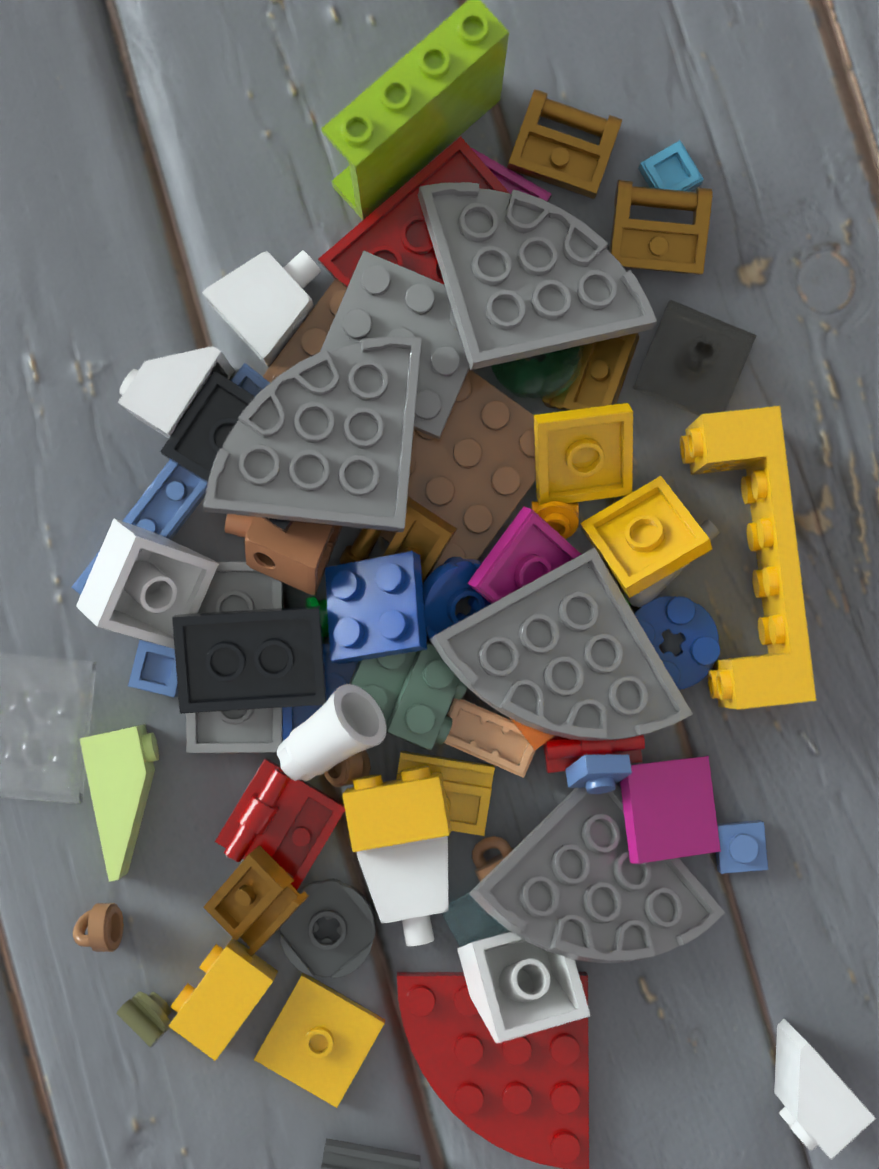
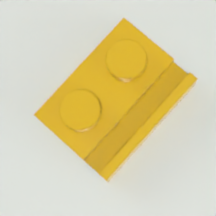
M401 751L396 780L402 779L400 771L414 767L429 766L430 773L441 772L451 831L484 836L495 765Z

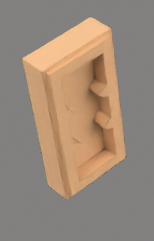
M454 698L446 715L451 717L453 721L444 743L524 778L536 750L532 748L515 724L503 716L464 699L458 700Z

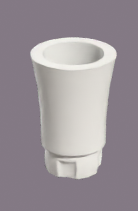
M352 684L341 685L322 707L305 722L292 730L289 737L278 746L276 754L280 760L281 769L294 781H308L316 775L324 774L349 757L380 744L386 735L384 715L377 702L365 690Z

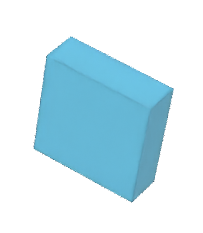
M681 140L641 162L638 167L650 188L691 191L700 186L704 180Z

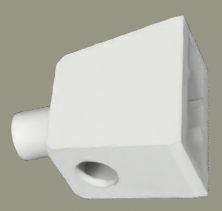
M303 250L284 267L269 252L265 251L216 281L202 293L211 307L262 362L269 367L314 308L312 299L303 288L320 274L321 270Z
M448 836L357 851V858L381 923L402 920L406 946H418L433 942L434 935L430 915L448 911Z

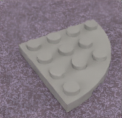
M439 183L419 187V202L470 370L651 330L657 323L650 302L632 271L626 272L620 262L607 250L608 243L589 226L567 211L541 198L513 189L512 194L491 189L479 188V183Z
M391 336L363 339L358 344L344 346L329 352L327 350L321 351L297 363L276 377L242 411L238 417V422L228 435L223 447L220 448L208 480L203 506L204 511L403 532L405 528L422 337Z
M595 547L430 639L443 661L460 681L480 699L509 718L547 734L577 740H619L649 734L669 727L693 715Z
M617 784L615 785V790L603 794H589L586 788H575L469 893L489 915L525 941L560 956L593 963H624L666 953L678 946L691 942L708 930L725 914L724 910L679 858L641 864L630 863L622 793Z

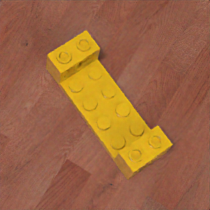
M780 406L701 414L685 429L686 435L680 437L681 459L683 464H689L691 475L746 469L747 476H743L741 479V493L744 504H750L752 523L747 524V542L750 551H756L758 570H753L752 584L755 597L762 598L764 617H759L758 633L761 644L768 647V654L718 659L713 665L714 670H709L707 675L710 696L712 699L717 698L718 707L737 710L816 701Z

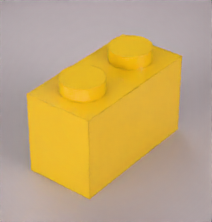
M420 766L400 771L402 779L382 782L381 774L353 779L354 787L347 788L342 793L352 852L449 836L451 823L442 773H430L429 766Z
M234 938L230 940L224 949L218 944L213 947L199 967L206 975L196 988L187 983L170 1006L177 1014L168 1026L214 1061L217 1060L278 973V970L256 954L251 957L247 953L249 949Z

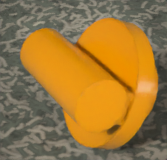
M531 501L530 509L535 511L564 539L571 537L577 531L579 526L578 502L567 504L560 501H552L539 505L538 501Z

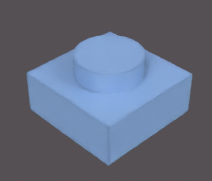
M139 640L128 686L174 698L177 697L178 684L175 649Z
M629 754L584 755L565 769L568 788H586L589 794L611 792L616 789L615 785L632 774Z
M763 821L717 824L721 852H716L717 871L719 873L768 870Z

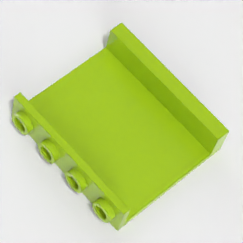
M481 0L466 1L321 128L325 137L349 162V166L332 180V186L362 220L406 184L501 100L509 31Z

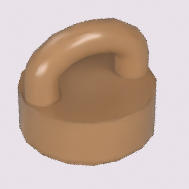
M361 751L335 765L324 773L326 779L333 786L342 787L353 785V779L368 776L371 765L367 751Z
M492 836L480 840L475 845L472 851V859L476 866L474 872L480 882L514 849L511 848L505 839ZM492 848L500 851V854L488 861L483 856L487 850Z
M97 903L91 910L80 916L73 929L75 943L82 947H91L95 952L115 951L121 943L124 927L123 916L119 906L115 903ZM88 927V935H85L86 928Z

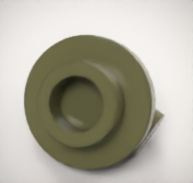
M139 991L132 999L125 1002L116 1014L151 1048L170 1028L168 1025L171 1022L168 1016L172 1011L169 1005L157 993L151 992L149 995H146Z

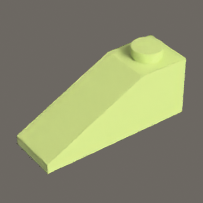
M146 724L80 738L109 882L119 880L129 871L155 772L153 762L159 760L156 737L153 732L147 734Z

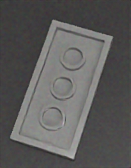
M217 562L219 565L198 613L284 608V583L250 568L246 562ZM282 707L186 713V753H276L278 746L284 741Z

